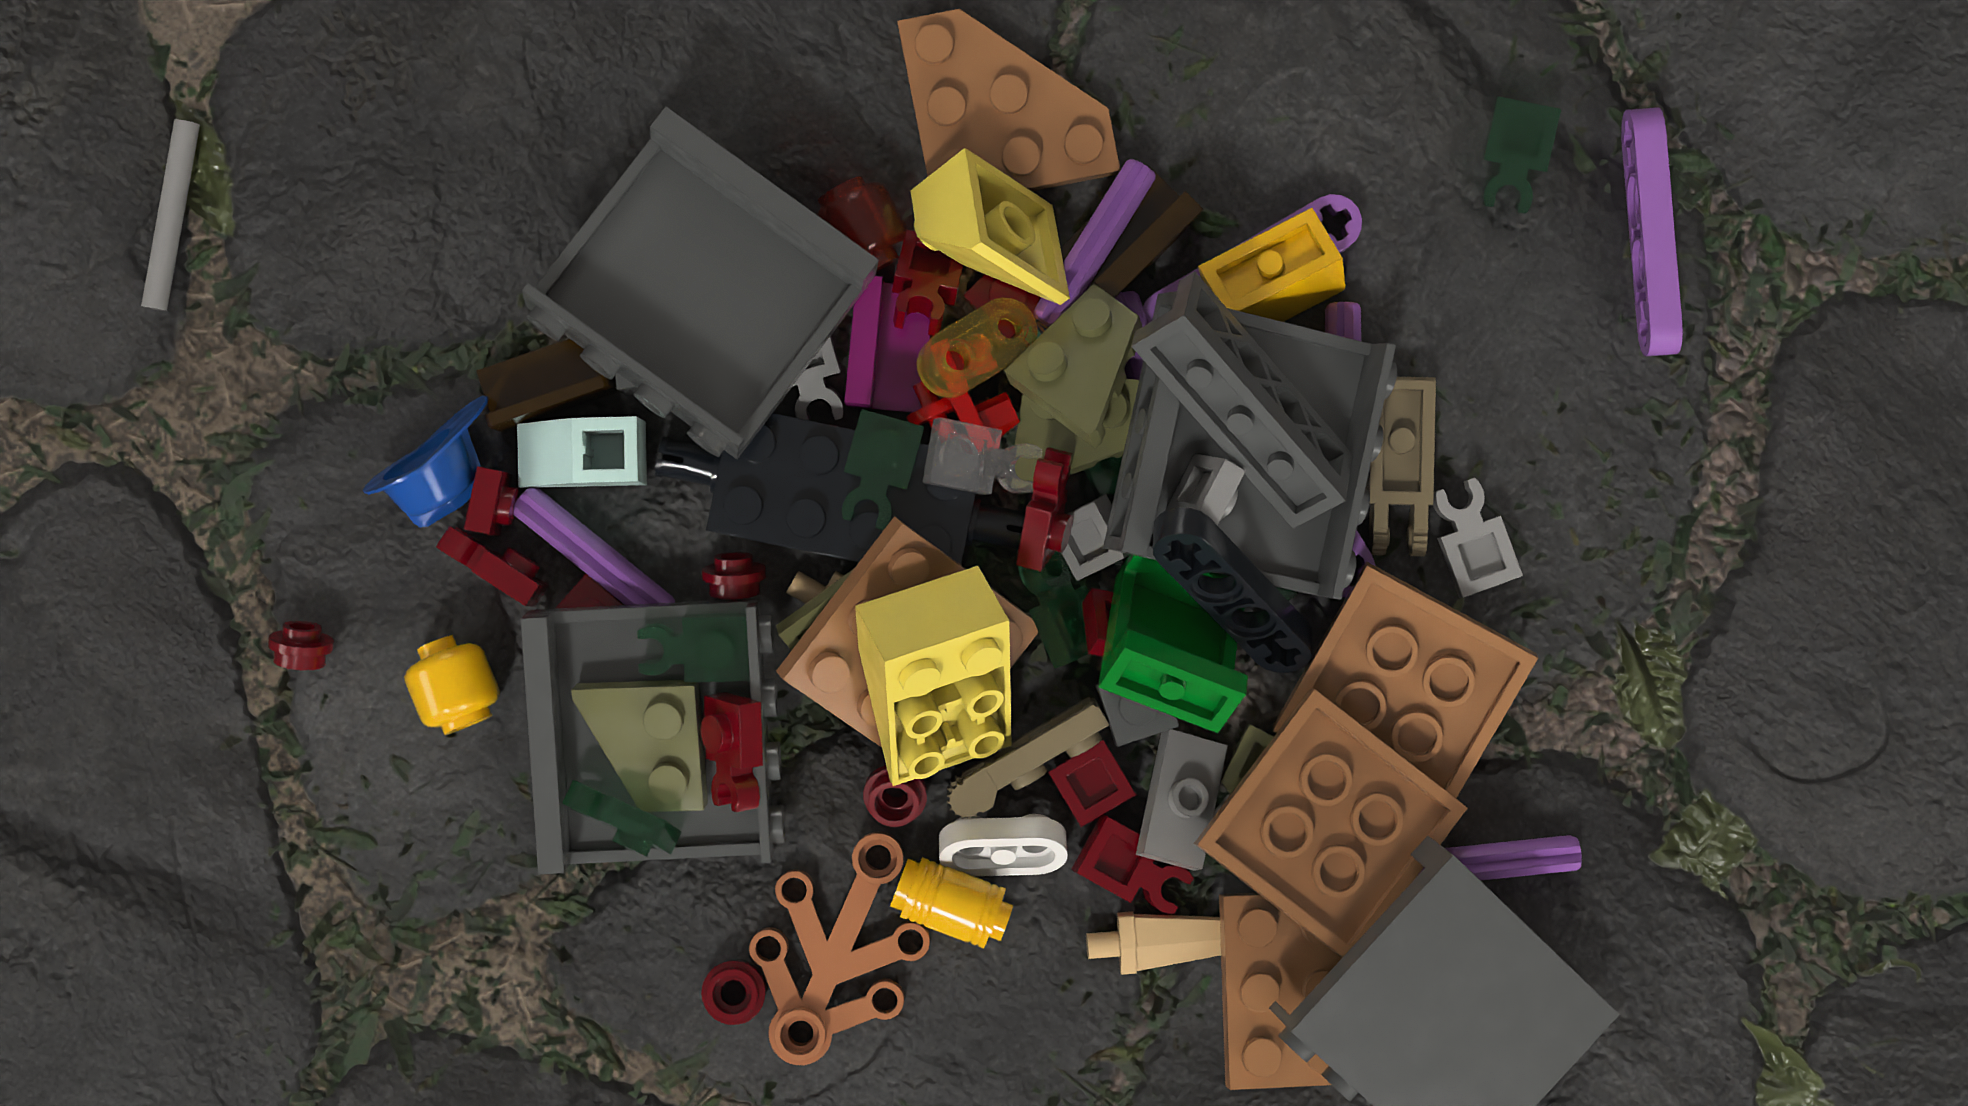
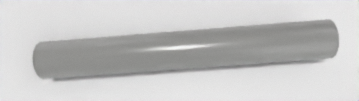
M174 119L141 307L167 311L200 127V124Z

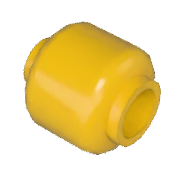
M453 635L432 641L417 649L421 660L409 667L404 678L419 718L424 725L434 728L441 727L444 735H447L493 716L489 707L498 700L500 691L481 646L472 643L457 646Z

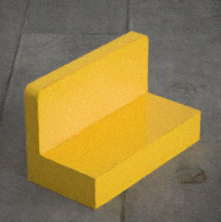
M1313 208L1198 266L1202 280L1226 308L1281 322L1300 314L1345 289L1343 258Z

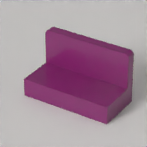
M880 276L874 277L854 304L844 402L847 407L913 413L922 408L913 386L926 380L929 356L927 348L930 345V335H928L929 319L924 314L911 313L906 316L903 329L895 328L893 317L899 294L893 293V284L884 283L883 277Z

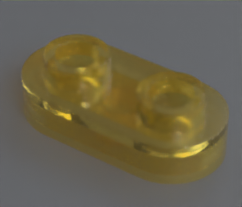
M997 298L938 332L923 345L918 354L917 370L922 383L927 389L938 396L953 398L967 393L1003 371L1037 339L1038 328L1033 313L1026 305L1016 299ZM1000 319L1008 320L1013 324L1015 338H1006L1000 333L998 328ZM947 351H955L962 356L964 361L963 370H955L948 365L946 361Z

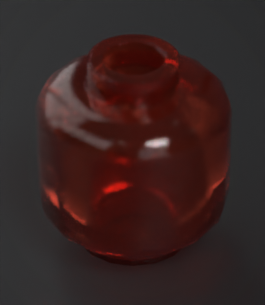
M858 176L834 187L818 199L821 208L817 211L816 215L879 260L876 272L899 259L894 248L905 239L907 227L883 184L879 182L865 183L862 176Z

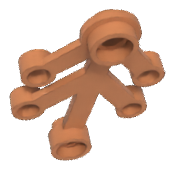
M886 832L869 833L863 836L856 844L852 854V864L857 875L828 940L812 901L815 888L810 875L802 870L793 869L785 872L778 879L775 886L776 898L789 911L813 974L802 998L785 961L789 950V943L785 934L779 929L767 927L759 930L751 939L749 945L750 956L757 965L762 967L778 1009L769 1026V1041L777 1056L787 1063L793 1065L814 1063L823 1057L829 1049L833 1034L874 1018L888 1020L896 1017L903 1008L905 996L902 987L891 979H880L874 982L866 996L827 1009L826 1006L836 984L901 959L905 961L919 960L929 949L930 934L923 924L919 925L916 922L906 921L895 929L893 935L852 950L880 884L892 881L901 871L904 862V852L901 844L894 836ZM875 845L886 847L891 854L890 863L881 869L872 867L867 861V851ZM789 878H799L806 885V896L799 901L788 899L783 892L784 882ZM910 929L916 930L923 937V946L916 952L903 950L899 944V936L902 932ZM766 936L777 939L781 947L780 955L773 959L762 957L757 949L759 939ZM881 988L891 989L897 996L896 1006L890 1010L877 1008L873 1001L875 992ZM796 1021L809 1023L813 1029L812 1039L805 1043L796 1042L790 1035V1025Z

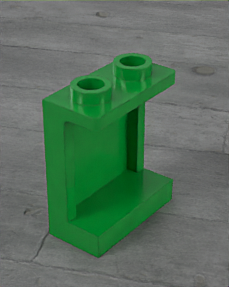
M1129 555L1115 577L1098 688L1219 733L1247 692L1248 675L1234 670L1237 642L1156 560ZM1211 572L1203 574L1215 578L1228 577ZM1246 607L1238 608L1237 610L1244 611Z

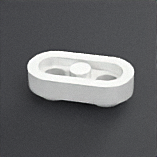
M1029 814L1023 817L1012 818L971 816L970 819L968 817L961 819L960 817L945 826L939 834L940 864L972 876L1046 874L1063 866L1068 857L1065 828L1059 822L1041 814Z

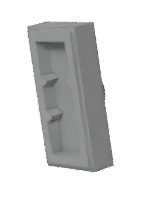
M1173 729L1161 732L1136 855L1193 871L1203 869L1206 853L1196 846L1194 842L1213 818L1228 745Z

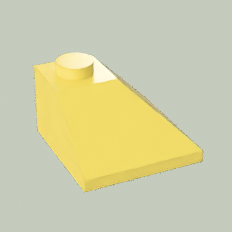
M966 148L910 190L915 218L914 229L917 237L929 249L939 250L966 267L1059 305L1070 299L1052 204Z

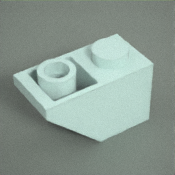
M637 416L566 418L517 424L519 488L647 485L646 422Z

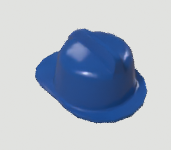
M482 395L458 411L416 450L397 460L373 477L365 485L363 492L370 495L384 491L418 527H428L463 506L471 497L477 466L481 467L467 428L483 411L489 397Z

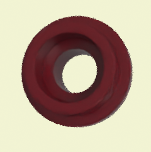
M747 552L719 553L714 556L713 564L702 568V580L709 583V595L718 599H744L760 594V581L766 578V566L753 562V555Z
M289 621L283 624L282 630L275 631L269 635L268 647L274 651L273 662L277 666L292 670H317L326 665V655L333 652L334 639L322 633V626L317 623Z
M884 765L874 770L867 778L863 791L864 804L869 813L879 823L890 827L904 826L923 812L927 801V786L923 779H913L893 786L889 779L887 767ZM899 788L904 790L906 794L901 797H893L885 789Z
M740 960L724 961L711 969L705 977L701 992L702 1001L707 1012L715 1020L728 1025L743 1024L754 1018L761 1010L766 997L765 982L759 971L751 964ZM731 980L741 982L746 989L745 999L738 1003L728 1001L723 995L724 984Z

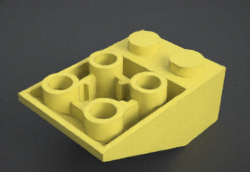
M979 566L855 606L858 649L889 779L893 786L913 779L930 777L939 770L974 758H985L1000 749L1012 746L1009 619Z

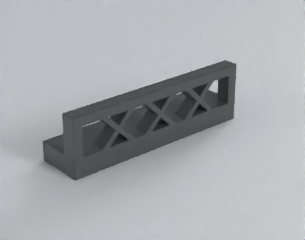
M1194 271L1179 280L1172 310L1135 331L1131 347L1231 460L1245 471L1246 477L1293 529L1345 502L1353 454L1201 277Z

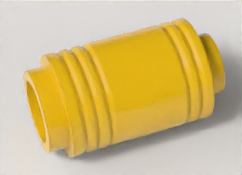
M924 857L921 858L920 863L907 859L890 907L902 911L900 918L909 919L911 922H916L919 925L923 924L927 928L967 943L970 942L972 945H978L983 949L989 937L1001 941L1013 909L1012 904L1002 901L1006 888L998 887L996 884L991 885L988 881L948 866L944 867Z

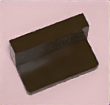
M1150 166L1148 167L1156 174L1152 186L1090 284V287L1096 284L1114 298L1121 292H1125L1200 217L1203 208L1186 191L1179 196ZM1089 220L1061 247L1063 260L1066 259Z
M570 338L476 370L483 393L489 397L487 404L490 413L485 415L488 427L499 432L515 428L520 423H529L617 393L619 390L617 389L615 376L613 379H608L590 367L580 356L584 348Z

